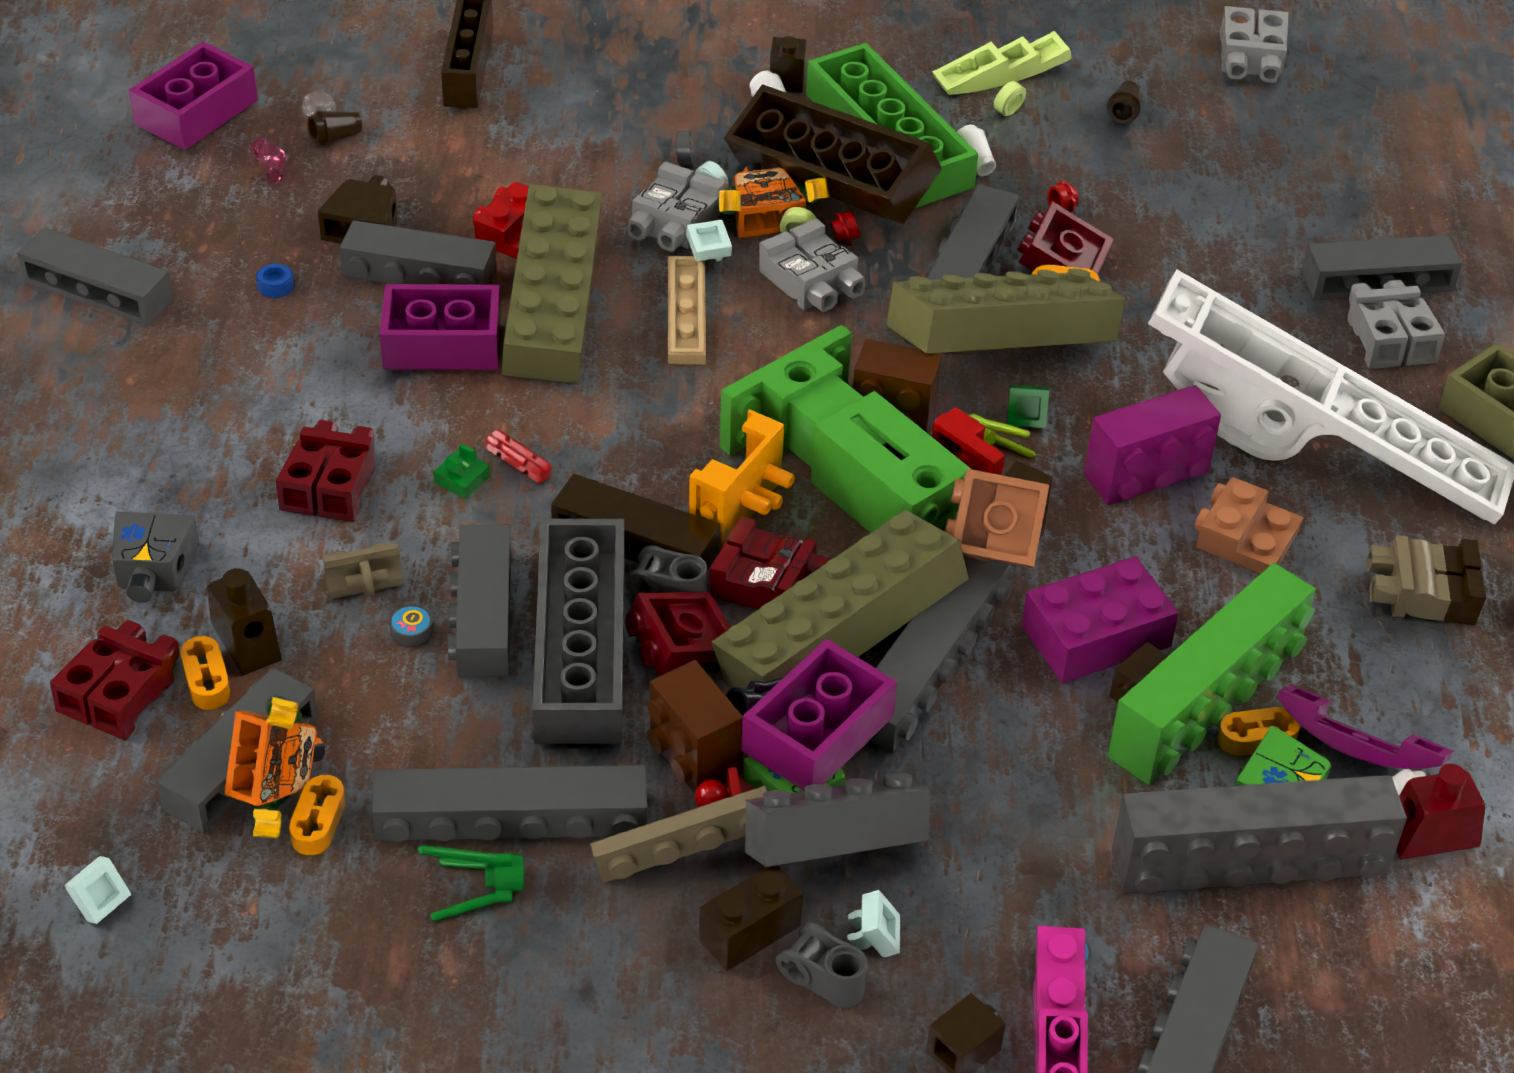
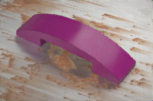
M1293 684L1280 689L1277 695V699L1285 710L1309 733L1334 749L1354 758L1393 768L1424 769L1442 766L1451 760L1453 756V750L1414 734L1404 739L1399 747L1326 717L1331 700Z

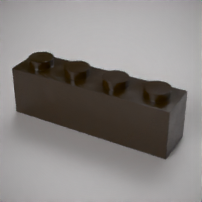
M492 0L456 1L441 71L443 107H456L459 109L478 108L493 33Z
M574 473L551 504L552 519H624V558L639 563L638 555L644 547L651 545L682 554L699 556L706 562L708 571L720 552V523Z

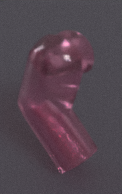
M264 138L256 139L251 144L250 150L255 155V159L267 167V180L273 183L282 181L286 165L285 152L277 145L268 144V141Z

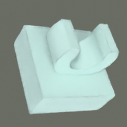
M722 219L687 225L686 236L696 262L715 259L718 262L723 257L731 256L732 244Z
M102 856L96 858L64 885L86 921L94 924L99 923L131 895L111 860Z
M879 890L863 894L862 910H855L848 915L850 923L856 929L861 930L847 935V940L860 950L873 946L883 958L899 954L900 914Z

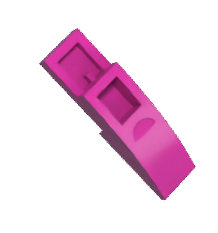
M1039 925L1037 927L1036 971L1033 984L1035 1073H1088V1011H1085V929Z

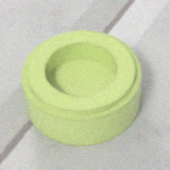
M1016 81L1008 82L996 95L993 104L994 108L1003 116L1012 115L1023 104L1026 97V89Z
M802 207L789 208L781 219L780 231L781 233L787 231L790 234V229L816 219V217L808 209Z

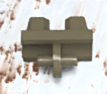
M382 542L372 544L369 548L350 552L342 550L322 557L330 599L364 593L366 597L375 596L374 590L404 584L397 542L390 544Z

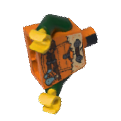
M751 163L745 167L743 172L735 175L734 186L729 187L727 190L719 191V213L723 217H731L735 213L738 238L780 233V222L786 210L792 207L806 209V206L817 202L819 198L829 197L827 179H811L806 181L804 186L791 179L783 168L764 169L759 163Z
M272 696L267 700L265 705L267 714L238 710L235 713L224 795L252 804V818L255 822L253 837L275 839L279 837L282 818L281 812L275 810L291 794L303 790L307 781L310 780L312 763L321 761L325 754L322 740L316 737L317 731L315 726L302 722V714L298 710V703L288 701L282 696Z

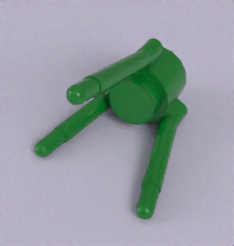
M424 845L418 848V853L421 855L440 857L439 864L441 866L485 869L486 888H495L494 893L431 913L430 918L432 921L452 917L497 902H512V891H523L524 871L522 854H493Z

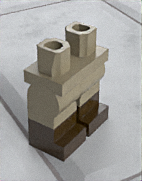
M1395 535L1392 547L1371 545L1366 560L1367 572L1387 574V576L1373 575L1369 591L1371 602L1391 604L1392 617L1404 618L1407 613L1416 618L1476 625L1486 600L1478 540L1461 539L1459 546L1431 544L1422 539L1408 540V536Z

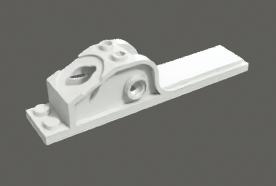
M1176 269L1148 324L1159 330L1162 334L1177 341L1163 373L1178 390L1196 385L1221 414L1217 433L1219 437L1257 458L1275 461L1288 459L1296 455L1310 439L1316 436L1337 435L1483 520H1487L1495 525L1503 516L1514 481L1513 463ZM1290 375L1296 378L1300 385L1291 387L1282 382L1280 377ZM1200 382H1203V383L1209 384V385H1211V386H1214V387L1218 388L1219 390H1215V389H1212V388H1210V387H1207V386L1201 384Z

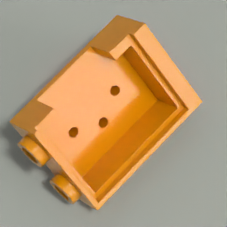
M750 409L747 412V421L742 425V432L747 433L746 460L736 470L712 459L702 471L695 469L689 479V513L721 524V549L724 544H727V539L741 516L751 518L755 512L766 515L771 509L778 510L782 505L783 498L773 491L778 485L788 489L795 480L793 473L782 469L784 424Z

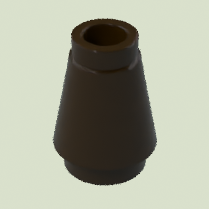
M1132 81L1123 82L1107 101V112L1118 123H1128L1135 120L1141 110L1139 87Z
M316 111L315 115L308 117L307 128L312 142L321 143L324 146L355 133H360L362 131V120L358 112Z

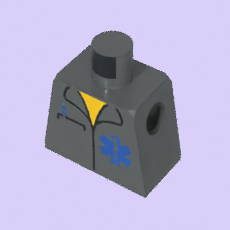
M116 511L112 553L117 585L122 589H127L126 594L131 600L145 603L151 600L154 590L174 591L179 588L200 545L195 516Z

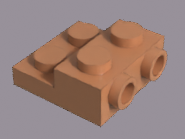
M967 469L964 479H955L951 503L959 504L956 520H947L945 532L960 540L963 557L987 562L992 560L1033 568L1049 484Z
M1231 477L1227 485L1217 484L1210 500V505L1213 507L1211 510L1203 507L1196 519L1194 530L1199 531L1196 548L1261 574L1271 564L1276 563L1279 565L1300 531L1304 517L1267 503L1268 490Z

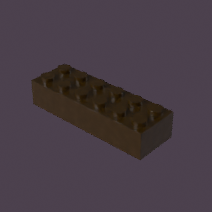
M763 84L724 136L725 142L738 163L745 166L751 163H759L764 169L783 168L791 179L804 186L808 180L826 178L829 197L900 224L906 222L942 169L929 142Z

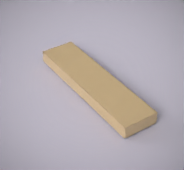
M668 256V364L706 365L705 260L696 262L694 256Z

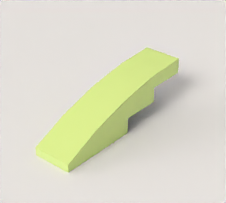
M1053 31L1030 44L1023 36L999 49L992 42H989L933 71V76L948 95L978 92L1004 86L1010 81L1017 82L1040 74L1071 60L1072 56L1070 48Z

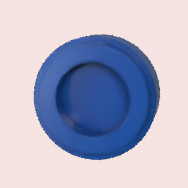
M269 264L262 267L256 273L257 289L260 294L270 298L283 297L289 294L294 289L292 270L282 264Z

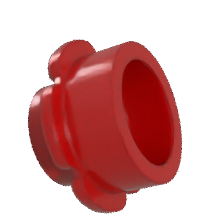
M1059 181L1055 186H1051L1048 189V205L1053 201L1069 212H1073L1079 201L1077 190L1069 183Z
M850 210L842 214L840 212L835 213L836 220L831 222V227L837 241L845 240L847 245H852V240L861 237L853 214Z

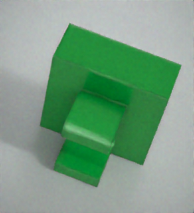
M1009 385L1007 425L1046 428L1049 388Z
M461 444L459 449L451 456L449 455L433 471L434 483L467 499L490 477V465L477 459V453L474 449Z

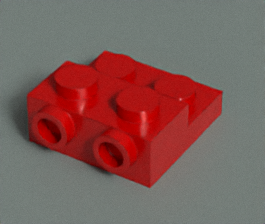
M516 181L508 188L501 186L495 192L493 202L489 206H479L474 212L472 220L475 239L493 241L496 244V251L517 259L529 186Z
M954 407L947 413L940 414L932 425V438L972 470L997 475L1003 474L1005 455L984 441L985 426L957 407Z

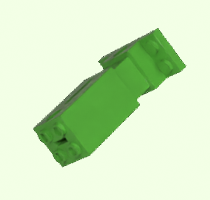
M843 325L830 330L721 389L720 448L729 456L746 447L747 433L742 432V425L747 421V412L750 409L784 424L783 454L791 450L811 467V483L868 532L872 533L904 510L911 512L944 532L947 520H956L959 504L951 503L955 479H964L966 470L971 468L877 392L873 391L863 397L848 385L852 332Z

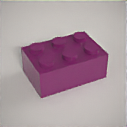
M204 41L128 90L134 124L183 150H186L258 101L254 66Z
M385 284L380 326L383 369L498 370L501 335L500 285Z
M1194 385L1093 417L1084 476L1107 505L1122 500H1129L1137 495L1162 489L1192 477H1199L1210 470L1221 414L1202 391Z
M1137 556L1027 591L1021 626L1060 682L1065 683L1121 664L1147 642L1159 650L1171 647L1179 612Z
M826 638L743 715L741 751L803 791L808 785H824L894 716L897 681Z

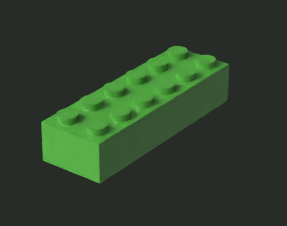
M867 43L808 61L806 96L812 102L930 143L942 169L915 208L975 188L978 153Z
M1276 563L1271 564L1118 701L1107 757L1147 785L1152 784L1161 774L1169 775L1177 766L1180 757L1188 749L1191 751L1196 750L1204 740L1206 733L1214 725L1220 727L1222 718L1230 714L1232 708L1239 702L1246 703L1253 696L1259 683L1264 679L1271 680L1277 674L1282 662L1289 656L1294 658L1300 653L1307 640V637L1304 635L1305 627L1315 611L1311 605L1316 588Z

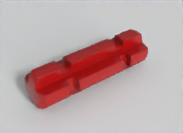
M495 430L491 435L487 436V450L498 457L501 456L502 460L523 474H528V477L535 482L544 483L546 479L551 477V463L540 456L537 457L536 453L516 440L510 439V436L501 430Z

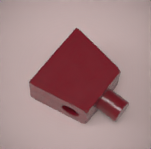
M1449 763L1443 765L1438 774L1415 777L1406 782L1399 795L1407 817L1396 849L1400 860L1480 847L1485 803L1469 772L1459 765Z

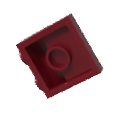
M1052 201L1044 213L1038 210L1028 225L1027 229L1033 233L1027 232L1017 248V251L1022 253L1019 263L1032 272L1042 265L1087 268L1093 270L1098 275L1114 239Z
M710 592L638 593L625 619L627 633L630 636H637L642 645V659L647 666H654L659 676L693 660H696L700 666L702 663H718L712 641L731 628Z

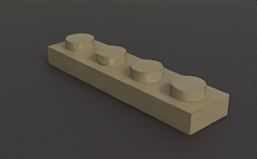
M762 786L590 843L602 882L606 883L615 879H624L633 873L657 865L670 864L678 858L702 850H712L723 843L744 837L746 832V800L762 798L763 793L767 792L766 787Z

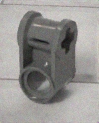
M649 545L640 551L638 555L639 564L636 570L628 574L625 582L627 589L635 597H637L638 593L708 592L707 565L699 556L682 554Z
M804 924L799 929V938L789 949L780 951L776 956V965L788 980L809 989L837 1007L850 1008L856 1006L863 1001L866 995L867 959L864 953L859 948L851 946L831 935L817 924Z

